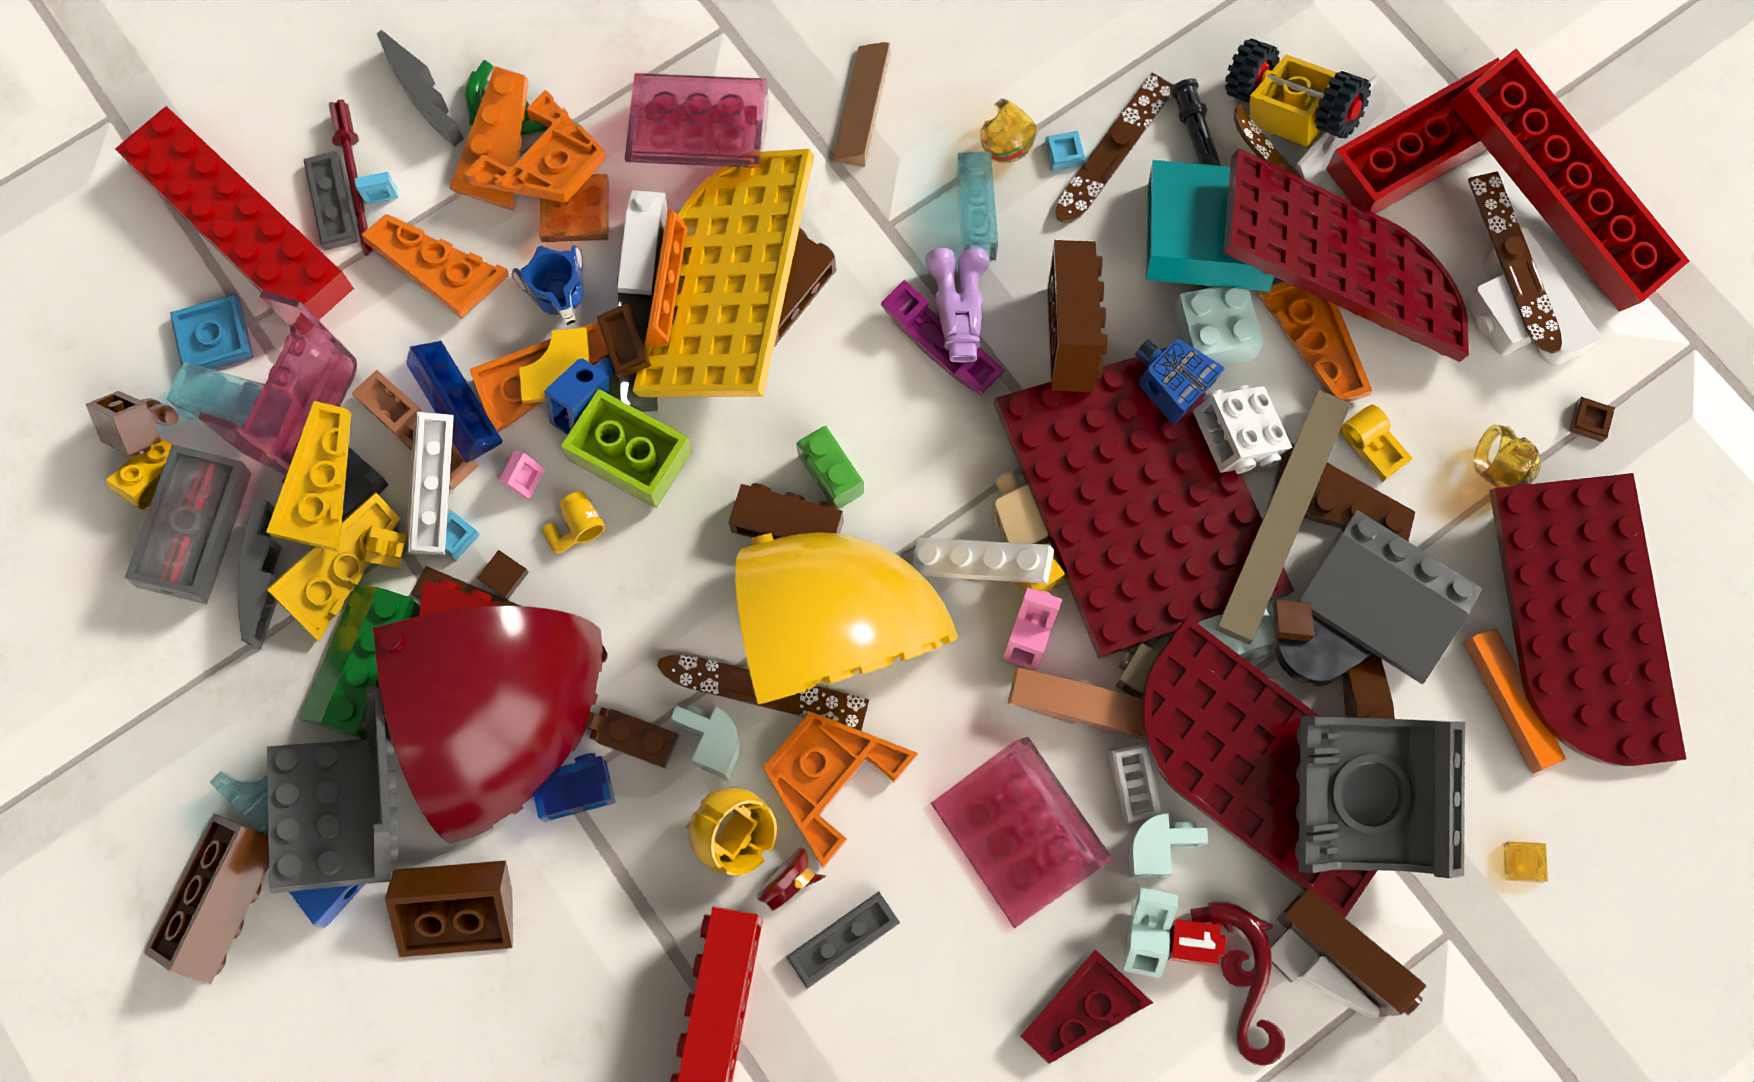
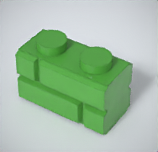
M822 426L796 443L799 458L823 494L827 496L829 503L836 505L840 509L864 494V481L827 426Z

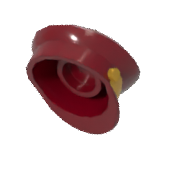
M797 848L759 889L757 899L760 902H765L774 911L802 888L826 878L827 875L815 874L808 866L806 849Z

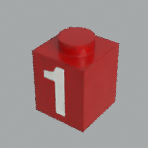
M1178 919L1173 920L1170 929L1169 956L1167 960L1209 966L1219 964V958H1224L1226 950V936L1221 935V925Z

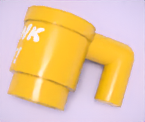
M578 491L567 495L559 503L562 510L561 516L569 532L561 537L554 523L546 524L541 529L553 552L560 554L575 544L586 543L597 538L606 530V525L600 518L592 501L587 499L583 491Z

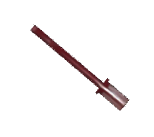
M338 99L337 102H330L328 104L334 131L332 143L337 147H342L354 211L357 217L361 246L364 254L368 256L372 248L363 241L362 233L368 229V224L364 215L363 199L356 189L355 178H358L352 149V146L359 142V136L354 133L349 104L345 103L342 99Z

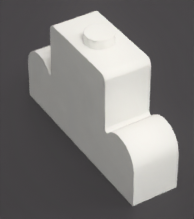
M1526 226L1521 230L1558 321L1562 337V346L1559 352L1551 354L1541 350L1539 347L1538 351L1540 356L1552 365L1565 364L1589 352L1602 337ZM1493 247L1483 262L1484 271L1492 280L1480 285L1467 301V306L1476 318L1479 330L1488 336L1497 352L1505 356L1532 343V340L1525 329Z

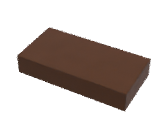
M628 303L596 316L615 374L619 379L651 366L633 310Z

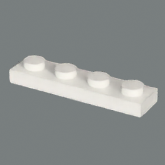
M917 538L912 566L923 576L1048 584L1054 549L1050 545Z

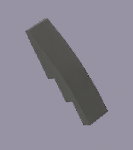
M380 30L377 33L379 41L398 81L409 99L427 122L453 147H456L463 140V136L456 122L447 115L449 109L442 94L433 88L435 82L428 67L384 31Z
M254 498L244 533L239 564L238 613L241 640L254 649L261 650L277 601L266 589L278 579L273 575V571L282 547L266 532L275 507L266 500Z

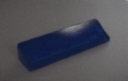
M442 341L411 346L406 364L435 413L453 415L452 441L466 463L474 461L501 445L503 442L501 436Z

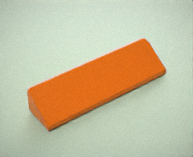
M669 209L667 212L645 342L646 347L668 346L688 229L673 209Z
M1497 628L1477 634L1463 642L1532 774L1566 760L1567 758L1555 736L1542 724L1527 700L1520 671Z

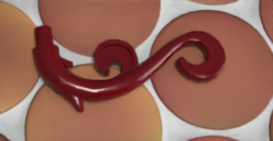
M1208 902L1209 906L1190 909L1193 922L1204 923L1212 921V924H1221L1230 933L1233 932V926L1242 931L1249 940L1254 953V966L1251 971L1242 969L1241 964L1249 960V955L1239 949L1228 951L1221 962V970L1228 983L1236 987L1250 986L1236 1030L1237 1046L1241 1055L1254 1065L1266 1066L1275 1063L1281 1058L1286 1042L1283 1032L1275 1024L1263 1019L1256 1023L1257 1027L1264 1029L1269 1037L1268 1044L1264 1048H1253L1247 1039L1248 1028L1269 984L1272 954L1269 939L1264 930L1273 929V924L1230 902Z

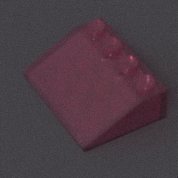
M634 73L625 162L760 168L769 107L767 78Z
M1029 737L1013 741L931 802V805L1014 928L1114 860Z

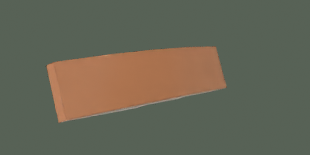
M376 370L352 394L412 451L414 416L417 412L423 411ZM452 441L449 487L454 490L478 465Z
M1015 668L1008 704L1070 724L1081 723L1109 733L1120 732L1145 740L1141 720L1142 699L1059 676Z

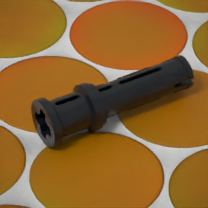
M1189 78L1177 82L1170 88V94L1172 98L1176 99L1180 110L1178 118L1188 128L1199 164L1222 166L1205 119L1208 109L1199 97L1197 91L1199 83L1197 79Z

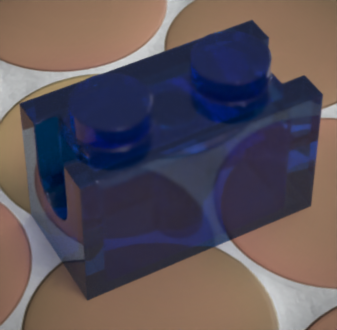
M596 753L580 755L574 758L575 763L555 768L551 775L533 792L538 818L543 822H548L615 804L616 800L607 761H604L602 756L596 757Z

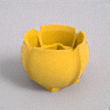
M729 787L715 792L710 790L708 795L701 800V805L696 812H693L691 820L685 827L689 830L690 844L695 855L702 863L718 873L738 876L754 871L765 861L762 853L767 850L772 851L776 840L777 825L773 812L762 799L746 789ZM730 811H733L734 814L714 842L719 823L723 817Z

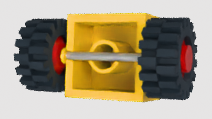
M1253 38L1245 40L1244 45L1238 47V54L1234 53L1232 60H1234L1233 64H1229L1227 69L1230 73L1225 78V81L1228 82L1225 85V90H1227V95L1250 104V118L1259 129L1309 147L1321 131L1341 139H1346L1348 135L1354 132V127L1357 128L1360 124L1359 119L1364 116V108L1369 103L1367 98L1371 95V90H1369L1371 83H1369V80L1345 71L1340 73L1334 72L1287 54L1280 61L1277 47Z

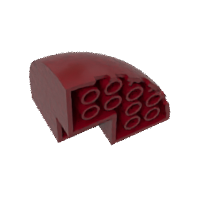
M489 606L431 613L373 627L378 680L392 743L416 803L428 823L443 840L452 844L494 828L493 824L511 813L517 814L524 808L522 806L524 803L531 799L538 791L542 793L561 772L560 766L566 760L571 750L574 752L582 740L587 728L585 723L591 706L595 705L597 701L596 687L599 672H602L603 657L601 629L585 618L559 610L524 606Z

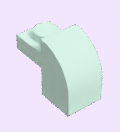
M676 705L670 718L673 724L702 737L692 758L694 765L729 780L741 748L740 736L731 717L717 706L711 718L708 719L706 718L708 713L698 707L688 705L684 709Z
M1168 813L1150 818L1137 829L1129 843V878L1169 877L1172 875L1171 848L1203 847L1208 843L1207 828H1196V822L1173 823V828H1169Z
M1140 888L1137 900H1133L1130 911L1123 971L1161 978L1169 956L1170 929L1178 909V895Z

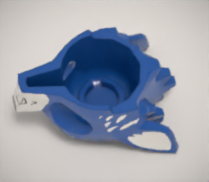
M576 245L571 246V251L562 252L551 250L544 246L537 247L528 265L521 268V271L513 268L512 278L543 312L549 315H560L567 325L576 322L574 309L578 307L583 299L582 250Z

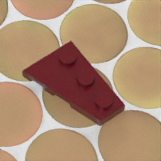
M1095 949L1020 1035V1038L1050 1064L1154 1002Z

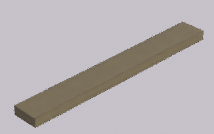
M1321 390L1317 391L1218 623L1217 631L1249 645L1253 641L1351 403Z

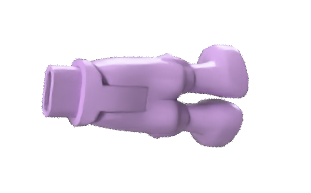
M948 248L933 249L927 253L925 261L927 270L936 279L939 289L936 294L935 305L939 310L941 327L945 338L944 347L949 350L951 362H974L977 360V349L980 348L981 308L984 304L982 294L978 290V281L988 269L989 254L982 248H969L961 253L958 259V273L961 281V293L959 294L955 290L956 260L954 252Z

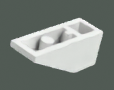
M632 190L626 212L617 287L620 293L652 295L667 218L665 193Z

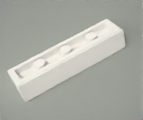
M1376 75L1369 80V83H1371L1369 89L1371 90V95L1367 98L1369 103L1364 108V116L1359 119L1360 124L1357 128L1354 127V132L1348 135L1346 139L1323 132L1297 161L1294 169L1302 179L1318 185L1328 173L1326 168L1335 150L1362 135L1385 109L1386 98L1381 77Z
M417 412L414 416L406 554L445 555L453 415Z

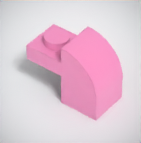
M1027 587L1002 660L1037 672L1062 602L1061 598L1052 596L1046 591H1037Z

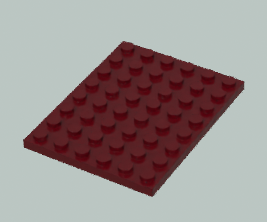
M1137 357L1103 366L1102 378H1096L1093 392L1051 391V382L996 397L993 402L1021 473L1034 498L1059 565L1065 573L1064 577L1098 659L1139 646L1141 643L1145 644L1174 634L1188 616L1198 623L1223 614L1262 522V517L1242 473L1237 474L1235 470L1220 473L1196 420L1193 410L1204 402L1203 397L1206 393L1173 425L1139 386L1138 382L1148 366ZM1284 567L1269 602L1288 596L1294 591Z

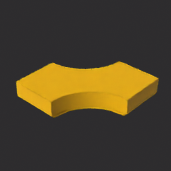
M586 328L551 331V341L544 355L530 365L519 367L521 397L524 404L546 402L544 391L573 363L581 358L590 363L588 332Z

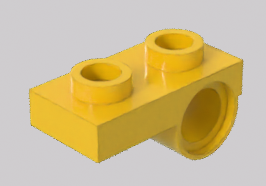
M1369 405L1345 421L1339 433L1377 477L1384 482L1410 463L1413 458L1389 432L1391 424L1383 410L1376 405Z
M161 438V442L151 445L150 451L132 456L106 479L108 488L141 510L150 507L172 444Z

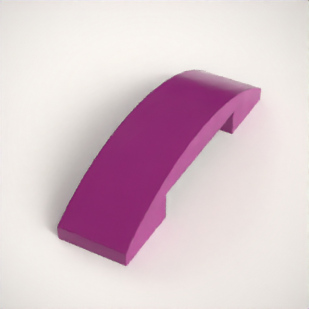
M903 280L881 302V306L892 320L928 357L977 394L982 395L1004 373L1005 369L981 348L977 349V360L974 362H951L949 350L944 347L945 338L940 317L928 307L929 301L906 280Z

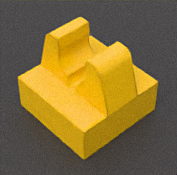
M370 526L361 561L399 569L407 534Z

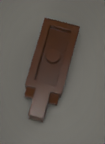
M602 707L599 715L590 711L585 723L587 729L592 730L589 738L597 741L599 745L666 769L679 734L611 708L609 710Z

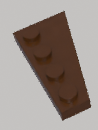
M1291 443L1292 448L1281 456L1282 461L1277 468L1268 506L1294 447L1293 443ZM1326 463L1304 516L1305 519L1342 529L1355 511L1358 510L1401 538L1409 541L1415 516L1414 510L1333 465Z

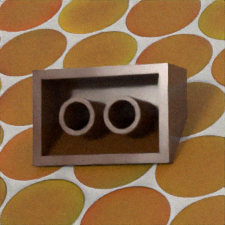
M506 860L393 870L385 902L399 958L508 949L513 947L512 886Z

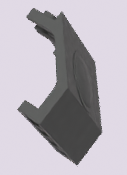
M1301 717V725L1297 730V741L1300 745V763L1296 772L1297 781L1300 784V801L1296 807V818L1299 822V840L1295 848L1296 858L1299 861V872L1375 870L1434 874V877L1440 878L1464 876L1465 722L1386 718Z

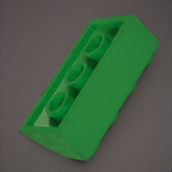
M354 587L299 716L300 720L357 739H367L366 687L379 686L373 627L418 617L420 606L411 597L380 587Z

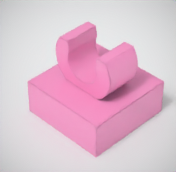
M514 450L512 456L506 459L507 465L503 473L497 475V479L520 497L530 499L545 468L524 452Z

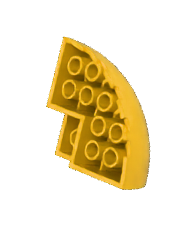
M772 533L751 538L752 545L740 549L737 554L735 583L738 613L745 653L758 704L805 692L807 689L816 687V684L821 683V680H823V684L842 681L857 673V668L860 674L868 673L894 663L897 657H900L901 661L942 647V642L947 644L959 638L945 604L931 584L906 560L876 543L839 533H804L774 540Z

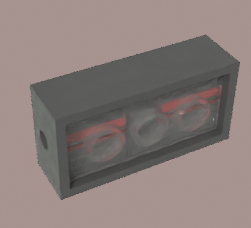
M172 444L124 578L137 588L207 604L251 477V472L243 461Z

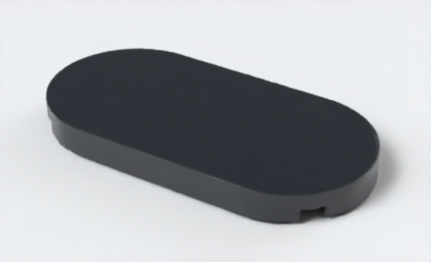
M1312 615L1314 637L1310 642L1276 638V658L1282 669L1294 680L1301 683L1305 681L1314 683L1312 686L1330 684L1374 655L1314 615Z

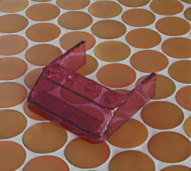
M262 290L260 297L290 327V334L285 339L284 347L275 365L270 369L269 377L260 395L255 399L253 409L244 427L238 423L200 412L198 419L244 455L287 476L313 402L317 401L340 407L356 375L357 361L354 355L300 301Z

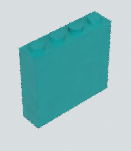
M1161 160L1152 161L1147 184L1146 280L1270 292L1273 280L1277 277L1266 274L1247 263L1223 253L1230 167Z

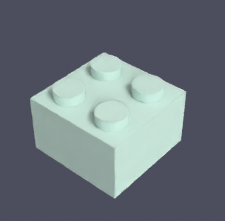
M1215 287L1179 294L1173 313L1180 340L1222 366L1256 360L1264 344L1248 289Z

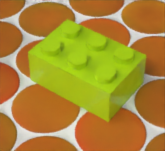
M600 389L596 391L561 445L569 461L656 509L693 452L687 436Z

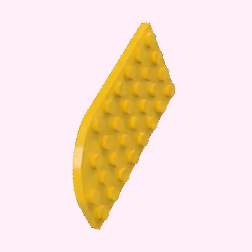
M810 149L763 151L733 161L707 178L682 206L678 216L688 229L668 346H645L651 366L637 372L633 392L638 397L764 396L814 155Z

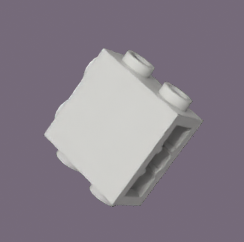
M1244 385L1225 393L1222 389L1212 391L1203 397L1204 402L1193 410L1220 473L1235 470L1237 474H1241L1261 465L1262 469L1273 467L1282 461L1280 456L1292 448L1264 386L1249 389L1248 385Z

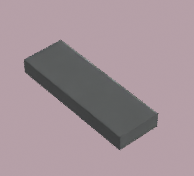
M334 151L303 159L321 246L326 251L357 243L338 154Z
M878 891L790 953L786 958L805 987L809 989L899 925L900 921Z

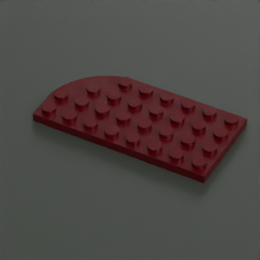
M1240 148L1236 150L1231 156L1223 253L1247 263L1266 274L1290 283L1296 288L1318 296L1324 301L1346 309L1354 315H1359L1374 322L1382 328L1389 329L1413 342L1428 347L1443 356L1461 362L1469 355L1468 315L1463 298L1446 268L1419 239L1403 227Z
M1634 473L1499 487L1489 490L1522 685L1526 698L1539 720L1561 743L1576 753L1600 763L1613 766H1639L1687 760Z
M1189 616L1186 617L1153 661L1143 688L1141 700L1142 730L1147 749L1156 769L1174 792L1302 890L1310 889L1346 918L1377 871L1329 870L1316 873L1299 872V861L1295 854L1296 844L1299 840V822L1296 818V807L1300 801V784L1296 777L1297 767L1300 763V745L1297 741V730L1301 725V717L1320 715Z

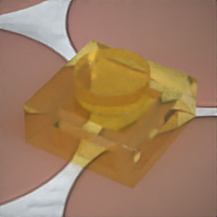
M1512 841L1503 843L1506 881L1540 883L1548 881L1546 843Z

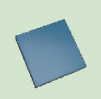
M237 294L170 312L182 372L187 377L254 358L241 299Z

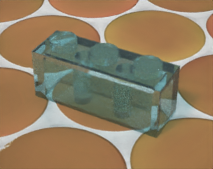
M991 151L958 153L956 178L962 252L969 248H982L988 252L989 261H996L998 232Z
M185 362L181 363L166 398L177 408L176 413L190 420H197L198 417L209 419V423L223 429H229L230 425L241 428L240 430L243 433L256 438H261L262 434L276 437L290 403L289 398L277 387Z

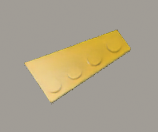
M317 401L313 402L266 531L270 536L339 552L351 413L348 409Z
M373 493L342 521L339 552L318 547L311 548L266 590L319 642L326 632L325 629L333 617L338 614L344 605L345 599L353 587L358 584L364 575V571L370 564L361 561L369 527L373 526L393 531L401 518L377 493Z

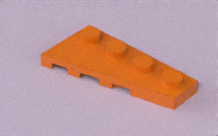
M494 66L449 187L453 192L514 211V193L470 185L467 183L464 173L483 154L507 167H512L518 161V153L521 151L522 138L520 137L521 126L525 117L529 81L525 75Z

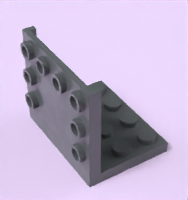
M380 686L366 687L367 739L267 746L270 893L390 882L391 860H398L399 824L398 808L389 807V795L396 794L395 770L387 771V759L394 758V746L386 721Z

